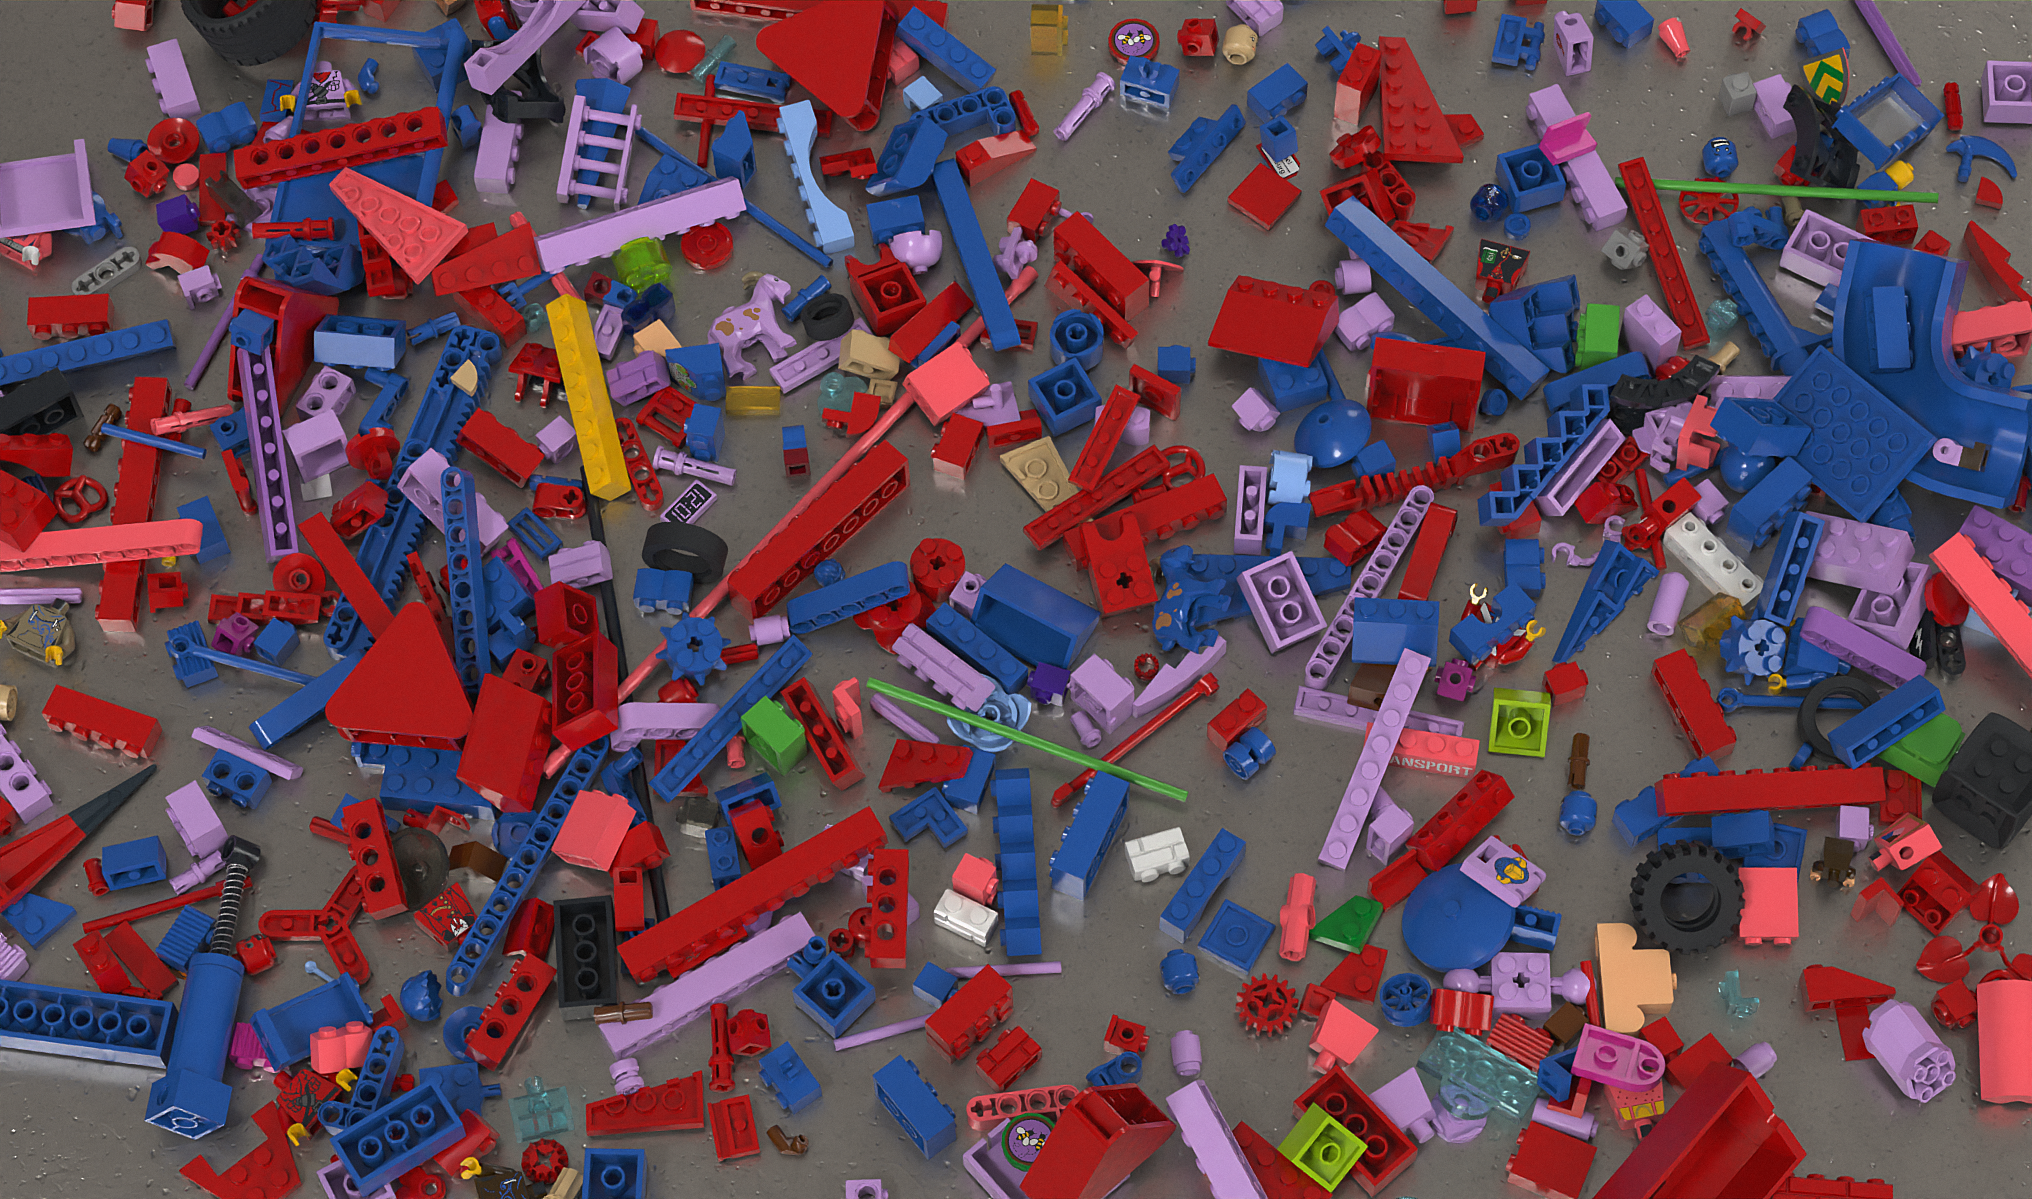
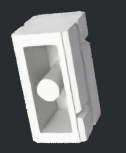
M1180 827L1125 842V855L1134 881L1150 882L1158 878L1159 874L1166 872L1178 874L1184 871L1186 866H1189L1190 856Z
M948 888L934 910L935 924L970 941L974 940L976 944L985 948L999 925L998 912Z

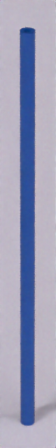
M643 126L640 127V130H635L637 136L663 154H667L707 176L709 183L718 180ZM744 198L747 209L744 211L827 269L832 266L833 259Z

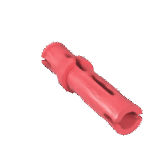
M228 403L187 413H182L181 411L174 412L171 416L151 419V430L155 436L176 431L177 433H184L186 429L213 424L217 419L233 414V409Z

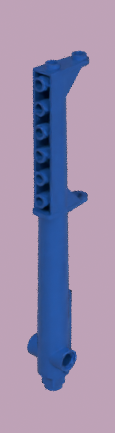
M1754 206L1743 210L1762 217L1761 211ZM1728 218L1720 221L1714 220L1702 227L1700 239L1698 240L1699 248L1703 254H1707L1716 275L1719 274L1726 293L1732 295L1736 302L1738 313L1746 318L1751 334L1758 338L1765 357L1770 358V366L1773 371L1781 369L1785 376H1793L1819 345H1822L1825 349L1833 347V332L1821 336L1792 326L1743 247H1737L1732 244ZM1896 487L1865 523L1907 531L1912 544L1916 541L1915 530L1910 524L1912 511Z

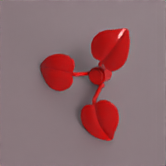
M1997 873L1982 882L1979 886L1983 890L1969 905L1971 915L1975 920L1981 922L1988 921L1987 925L1981 928L1977 941L1966 951L1962 952V945L1957 939L1950 936H1938L1927 943L1916 963L1917 970L1928 979L1939 983H1953L1960 978L1963 979L1968 974L1970 966L1965 957L1969 956L1977 948H1980L1988 953L1998 951L2004 965L2007 967L2006 971L2011 973L2016 980L2032 982V956L2025 953L2018 954L2014 957L2011 964L2004 952V947L2001 945L2003 932L1998 926L1993 924L1994 922L1998 925H2006L2016 918L2019 911V901L2016 893L2002 873Z

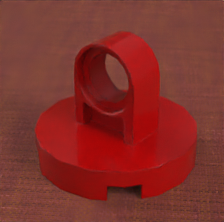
M385 427L369 429L370 434L360 437V434L355 435L345 448L349 464L353 468L367 470L371 479H389L392 473V460L401 449L399 439L394 431Z

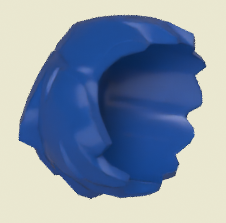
M431 970L423 971L415 977L407 979L402 985L400 992V1002L404 1011L413 1019L422 1022L437 1019L441 1014L439 1009L443 1003L439 996L442 985L437 981V975L433 974Z

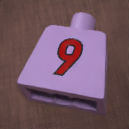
M1558 12L1554 16L1553 43L1565 75L1571 76L1591 71L1593 35L1580 13Z

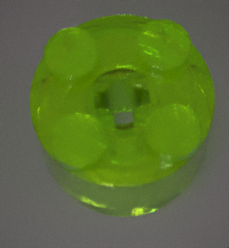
M641 237L629 241L620 247L621 253L616 256L614 252L611 257L620 282L633 289L638 295L644 293L646 287L654 284L658 287L664 286L671 280L669 275L672 273L673 268L662 241L658 237H655L656 241H650L649 237Z

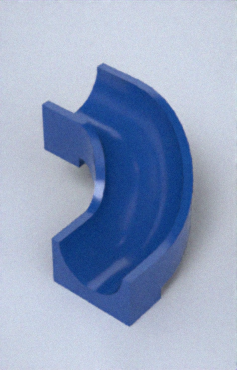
M1866 238L1850 239L1834 310L1833 355L1938 440L1942 438L1953 439L1960 446L1974 449L1975 442L1991 445L1985 472L1938 461L1933 455V444L1905 478L1925 489L1987 506L2004 509L2015 504L2032 433V394L1990 384L1977 383L1965 376L1955 361L1952 350V324L1954 315L1958 314L1970 261ZM1904 286V294L1908 297L1906 318L1911 327L1910 336L1908 337L1909 348H1911L1913 353L1911 367L1903 372L1869 373L1863 292L1872 287Z

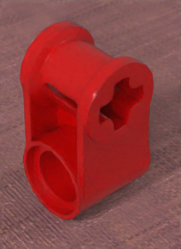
M539 483L536 487L532 512L535 515L543 518L554 517L577 520L586 514V503L583 499V493L578 487L554 485L551 483Z

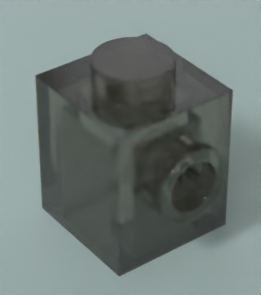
M700 796L695 798L686 797L684 806H679L676 814V822L679 823L682 834L705 839V831L718 828L721 818L719 804Z

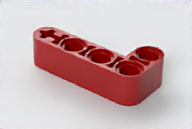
M1434 502L1430 503L1397 599L1428 601L1448 540L1452 537L1456 527L1458 510Z

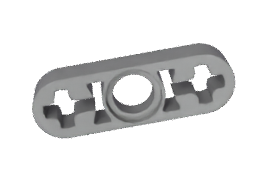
M124 247L76 278L71 286L73 294H104L136 273L142 266V259L138 250L133 247ZM129 257V259H133V262L129 263L125 259ZM116 264H118L119 268H121L120 271H118ZM106 270L114 272L110 279L103 280L100 278L101 273ZM93 279H96L98 286L92 281ZM82 287H85V288H87V289L89 288V291H88V292H84L83 290H81V288H82Z

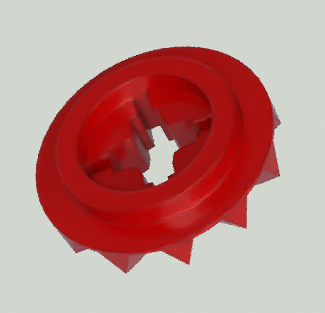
M541 1138L534 1143L530 1142L529 1147L522 1153V1170L525 1176L534 1183L543 1180L544 1185L554 1183L562 1169L568 1167L567 1152L564 1146L554 1139ZM538 1153L543 1154L545 1157L552 1155L549 1158L552 1169L544 1164L537 1165L540 1162Z

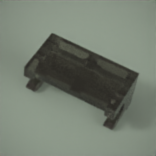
M220 170L221 178L219 181L215 182L211 177L205 180L209 195L243 229L263 214L257 203L251 200L229 178L225 171Z

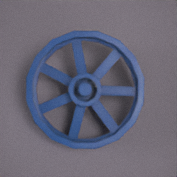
M1403 973L1389 978L1382 985L1379 992L1382 1013L1386 1020L1393 1025L1401 1027L1416 1026L1430 1016L1432 993L1431 986L1425 978L1418 974ZM1424 994L1427 995L1426 999L1419 998Z

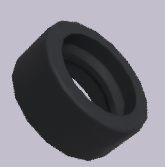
M836 293L824 294L814 298L803 307L800 314L807 335L811 339L818 341L832 340L840 337L853 326L855 320L848 299ZM836 314L831 318L820 320L821 318L827 315Z

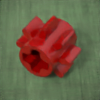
M221 218L215 223H210L212 232H207L206 235L214 250L219 248L226 253L227 250L238 247L236 239L241 238V233L239 229H236L235 221L229 223Z

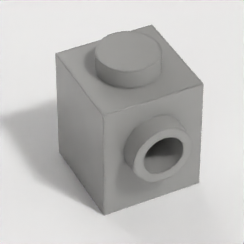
M1747 72L1733 73L1722 79L1718 96L1729 117L1753 110L1757 91Z

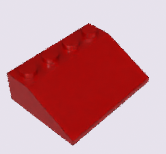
M1238 275L1227 291L1209 337L1208 346L1308 368L1339 323L1338 296L1302 289L1301 287L1283 285L1274 281H1264L1250 276Z
M485 673L456 778L504 813L531 812L541 774L543 773L547 752L551 744L552 704L542 696L490 673Z

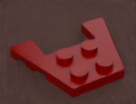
M273 1100L251 1116L268 1139L220 1176H217L201 1154L179 1170L184 1178L191 1180L206 1192L212 1193L220 1199H285L303 1185L286 1134L281 1129L277 1116L278 1109Z

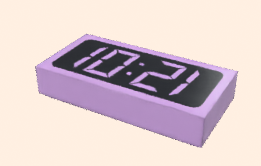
M696 479L660 515V520L662 522L693 524L717 500V494Z

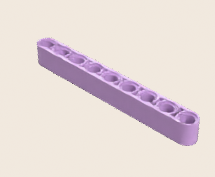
M1419 485L1410 491L1307 663L1304 678L1306 687L1325 691L1352 648L1354 612L1351 609L1354 608L1355 597H1382L1418 537L1428 507L1434 501V493L1429 487ZM1421 500L1426 502V504L1420 505L1415 501ZM1403 522H1411L1414 525L1406 526ZM1391 543H1398V544H1400L1401 546H1400V547H1392L1390 544H1391ZM1383 564L1388 566L1389 568L1380 569L1377 567V565ZM1372 586L1375 588V590L1369 591L1366 590L1364 587ZM1345 629L1350 633L1340 634L1338 630ZM1333 651L1337 655L1327 656L1325 652ZM1314 673H1320L1324 677L1314 678L1311 675Z

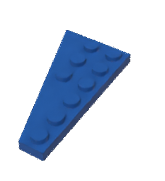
M1192 554V560L1195 564H1188L1187 572L1203 582H1209L1217 578L1225 580L1226 584L1219 594L1231 597L1227 612L1210 607H1200L1193 627L1206 624L1211 626L1217 624V621L1232 617L1237 619L1252 615L1253 613L1236 578L1242 572L1278 556ZM1295 557L1313 596L1317 595L1319 597L1350 588L1351 566L1346 567L1337 558Z

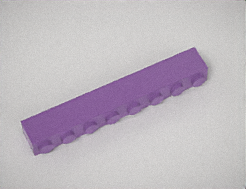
M268 345L261 355L239 348L237 350V358L266 563L279 562L289 554L299 553L270 347Z

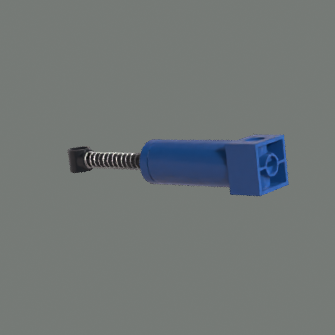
M231 835L226 840L221 852V860L226 862L225 868L228 875L225 876L226 882L223 884V895L220 897L222 902L219 903V915L216 917L218 922L215 923L216 929L213 931L212 949L209 953L196 954L190 959L166 1076L152 1083L144 1119L148 1123L194 1140L225 1125L233 1088L223 1084L222 1079L245 969L240 961L228 956V954L231 953L230 947L233 946L231 941L234 939L232 937L235 933L234 927L237 926L235 923L237 913L240 912L238 907L241 906L239 901L242 899L241 893L244 892L242 887L245 886V874L255 867L261 852L259 845L235 835Z

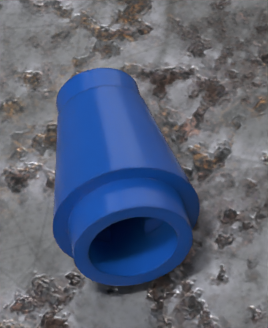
M112 138L108 143L109 153L129 163L145 150L149 151L147 144L140 139Z

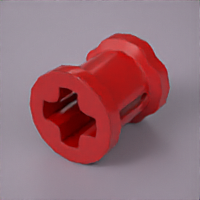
M844 928L833 930L828 936L829 953L833 950L838 956L841 954L840 957L847 962L855 953L853 936L849 930ZM841 943H846L843 944L842 948H837Z

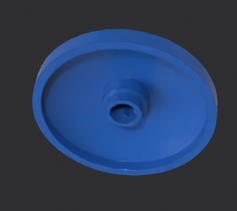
M1463 863L1443 867L1438 872L1435 871L1428 875L1413 890L1403 911L1402 930L1407 946L1420 962L1440 972L1447 973L1455 969L1472 970L1485 964L1504 947L1515 923V907L1510 906L1460 871Z

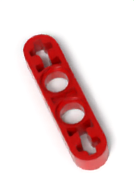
M628 418L615 419V424L628 477L638 500L644 509L648 511L658 510L664 503L663 491L635 426ZM623 427L626 430L628 440L624 441L619 428ZM629 448H636L640 451L639 455L635 458L626 457L625 452ZM639 470L649 472V476L645 480H638L634 477L635 473ZM650 486V490L656 500L651 501L648 498L645 488Z

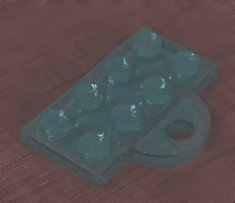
M1454 1027V1032L1438 1031L1416 1067L1441 1081L1438 1088L1440 1102L1449 1113L1464 1120H1480L1494 1111L1519 1125L1542 1090L1537 1085L1538 1074L1472 1036L1465 1034V1032ZM1455 1099H1464L1469 1105L1460 1106L1455 1102Z

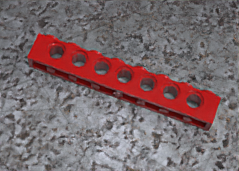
M424 107L414 112H400L395 116L373 118L370 121L358 124L349 123L344 127L322 129L316 133L298 134L293 138L271 140L265 144L247 145L242 149L233 150L236 179L243 189L247 190L340 170L345 167L349 168L447 147L448 139L445 118L439 107Z

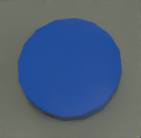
M533 809L531 812L502 813V816L493 824L491 834L497 852L507 857V860L512 861L539 814ZM540 835L536 837V840L546 842L548 838ZM526 858V859L522 860V862L529 861V860H533V859Z

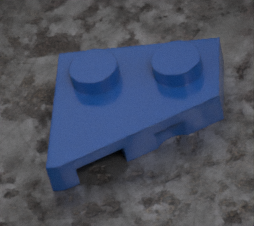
M27 892L15 905L11 904L0 914L36 950L78 913L72 906Z

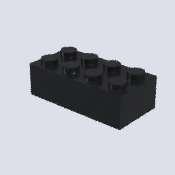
M58 367L43 372L38 378L27 384H22L9 394L0 397V434L8 436L26 433L50 435L84 417L73 390Z
M611 895L553 900L558 1001L562 1019L564 1021L594 1018L595 1006L619 1005L620 1003L615 910Z

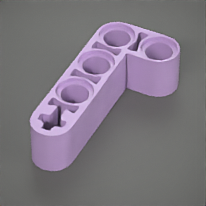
M633 702L623 704L618 707V729L609 733L612 749L616 752L629 751L631 747L635 748L641 739L691 740L720 710V706L713 703Z

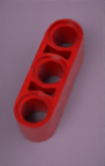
M1376 150L1371 154L1370 151H1367L1363 154L1365 160L1361 162L1360 173L1373 169L1369 166H1376L1396 217L1394 218L1400 221L1410 220L1415 210L1416 195L1389 160H1384L1382 152Z

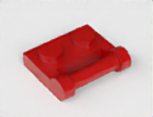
M671 386L665 387L657 391L636 417V423L643 427L648 426L670 440L674 447L681 450L686 445L687 434L684 433L685 420L687 417L691 418L696 402ZM656 411L682 429L676 432L652 417V415Z
M232 449L221 452L242 512L246 516L255 515L258 512V505L249 492L251 484L241 457L235 459Z

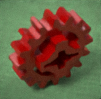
M1263 973L1262 980L1258 981L1256 977L1252 976L1251 985L1247 983L1242 984L1243 992H1237L1236 1000L1239 1003H1236L1235 1010L1241 1012L1238 1018L1239 1022L1247 1021V1031L1254 1027L1256 1028L1257 1036L1263 1030L1267 1032L1268 1037H1271L1273 1030L1276 1029L1279 1034H1282L1283 1025L1289 1028L1292 1026L1293 1021L1291 1018H1297L1298 1010L1295 1008L1298 1007L1299 1000L1293 998L1296 992L1295 988L1287 990L1288 980L1279 983L1278 975L1275 974L1272 980H1269L1266 973ZM1277 992L1284 998V1000L1279 998ZM1266 1002L1271 1003L1268 1008L1263 1007ZM1249 1010L1254 1011L1257 1018L1254 1017Z

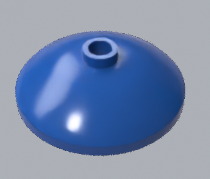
M1337 399L1325 402L1311 410L1299 424L1294 437L1295 450L1297 453L1312 456V467L1329 468L1340 465L1358 454L1367 443L1372 430L1371 417L1366 408L1354 400Z

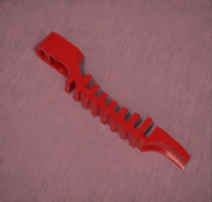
M1501 433L1477 439L1450 459H1446V456L1439 457L1436 467L1433 466L1432 461L1426 462L1424 470L1420 471L1419 466L1412 467L1410 474H1407L1406 469L1400 470L1398 477H1394L1393 472L1386 474L1384 481H1382L1381 474L1374 475L1372 484L1368 475L1361 476L1359 488H1355L1356 481L1353 479L1311 492L1308 495V499L1313 507L1315 518L1338 511L1350 510L1358 512L1362 509L1370 511L1375 506L1379 508L1385 507L1386 503L1396 504L1401 499L1406 500L1410 491L1419 485L1427 486L1433 493H1437L1438 489L1441 488L1444 490L1450 489L1454 483L1457 486L1464 485L1465 479L1469 476L1511 466L1516 460L1520 441L1512 433ZM1479 454L1484 456L1485 458H1479L1476 455Z

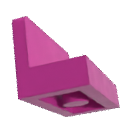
M1589 112L1553 124L1547 128L1538 147L1553 166L1595 150L1597 142L1586 130L1592 117Z

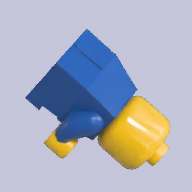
M1897 160L1887 167L1885 171L1870 175L1857 186V189L1902 190L1914 180V169L1910 163ZM1860 200L1868 209L1882 208L1885 205L1888 207L1901 205L1900 202Z

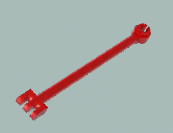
M1212 672L1206 674L1189 691L1104 755L1100 760L1113 764L1195 699L1204 694L1207 697L1213 695L1220 688L1217 684L1219 680ZM1088 768L1070 783H1064L1055 790L1050 802L1053 808L1061 807L1071 799V796L1087 784L1089 778H1094L1098 771Z

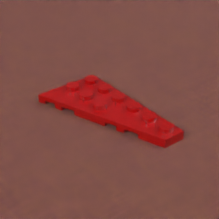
M1379 36L1378 50L1382 51L1379 79L1384 160L1463 164L1464 156L1405 37Z

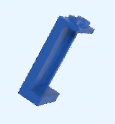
M348 972L341 974L336 980L269 1010L263 1008L254 1012L249 1022L275 1072L311 1056L310 1034L319 1032L321 1027L332 1026L339 1029L352 1021L363 1022L367 1027L372 1025L373 1012L370 1006L363 1002L359 994V984L355 978L350 977Z

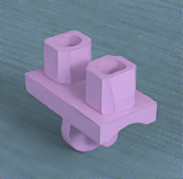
M1021 227L1014 228L1011 236L1001 237L999 249L1002 254L994 255L992 260L996 272H1008L1011 280L1019 279L1024 264L1035 261L1039 253L1032 240L1025 241L1022 236L1023 230Z

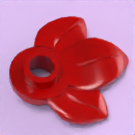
M416 1166L398 1177L403 1186L394 1193L397 1199H443L446 1194V1184L440 1176L434 1174L427 1175L421 1167ZM432 1185L437 1187V1191L434 1194H427L428 1187Z

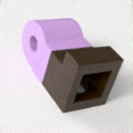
M1942 438L1934 444L1933 455L1938 461L1985 472L1991 445L1975 442L1974 449L1960 446L1953 439Z

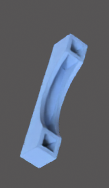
M810 100L779 107L780 118L776 119L780 134L785 133L787 139L783 141L787 156L792 155L794 163H791L793 176L795 179L799 178L801 182L798 190L802 202L807 201L809 207L805 209L809 224L814 223L816 231L813 232L816 246H821L825 255L855 247L854 234L847 213L825 197L811 173L810 154L818 133L817 121Z

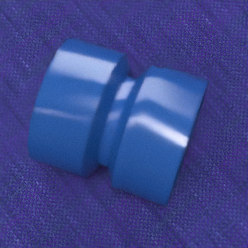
M1251 727L1240 737V743L1234 742L1223 752V758L1227 765L1237 776L1244 780L1249 779L1259 770V764L1264 765L1276 755V749L1271 740L1256 727Z

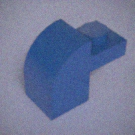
M1281 502L1267 512L1263 522V534L1267 535L1265 549H1270V556H1281L1284 537L1306 540L1311 504Z
M508 610L498 616L501 629L488 637L490 659L502 673L506 670L516 649L519 648L529 652L536 639V635L519 616L513 617Z

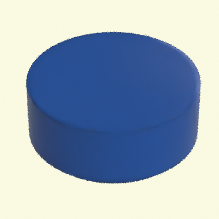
M1513 213L1505 219L1503 230L1509 239L1519 241L1529 235L1531 223L1524 214Z
M1804 742L1789 765L1799 770L1813 751V747Z

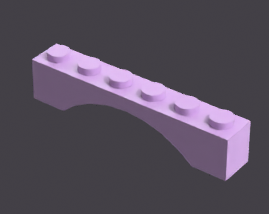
M539 0L534 11L517 33L499 45L480 48L464 63L471 87L492 95L587 0Z

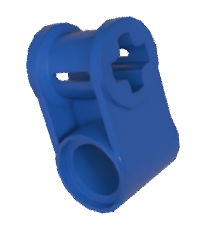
M1124 1052L1109 1062L1091 1070L1086 1075V1080L1094 1086L1137 1084L1143 1076L1142 1061L1136 1053ZM1127 1064H1133L1137 1067L1132 1073H1125L1122 1070Z

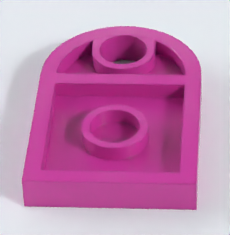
M1585 1023L1570 1074L1631 1092H1645L1655 1088L1661 1082L1665 1070V1060L1661 1052L1647 1041ZM1650 1066L1654 1068L1656 1072H1646L1642 1067Z

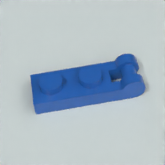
M721 61L714 80V86L717 89L769 98L776 103H783L787 95L785 90L789 87L791 78L785 73ZM769 83L776 84V87H770Z

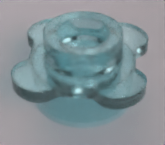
M537 303L526 306L523 312L520 313L524 317L525 324L530 332H537L542 324L549 322L547 312H544L543 308Z

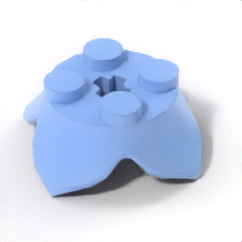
M983 675L995 685V689L988 698H985V702L978 711L974 712L969 707H966L964 711L983 718L992 717L994 722L1020 731L1029 719L1031 702L1021 694H1006L1000 683L989 676ZM947 717V724L955 735L971 743L974 748L987 752H999L1014 742V740Z

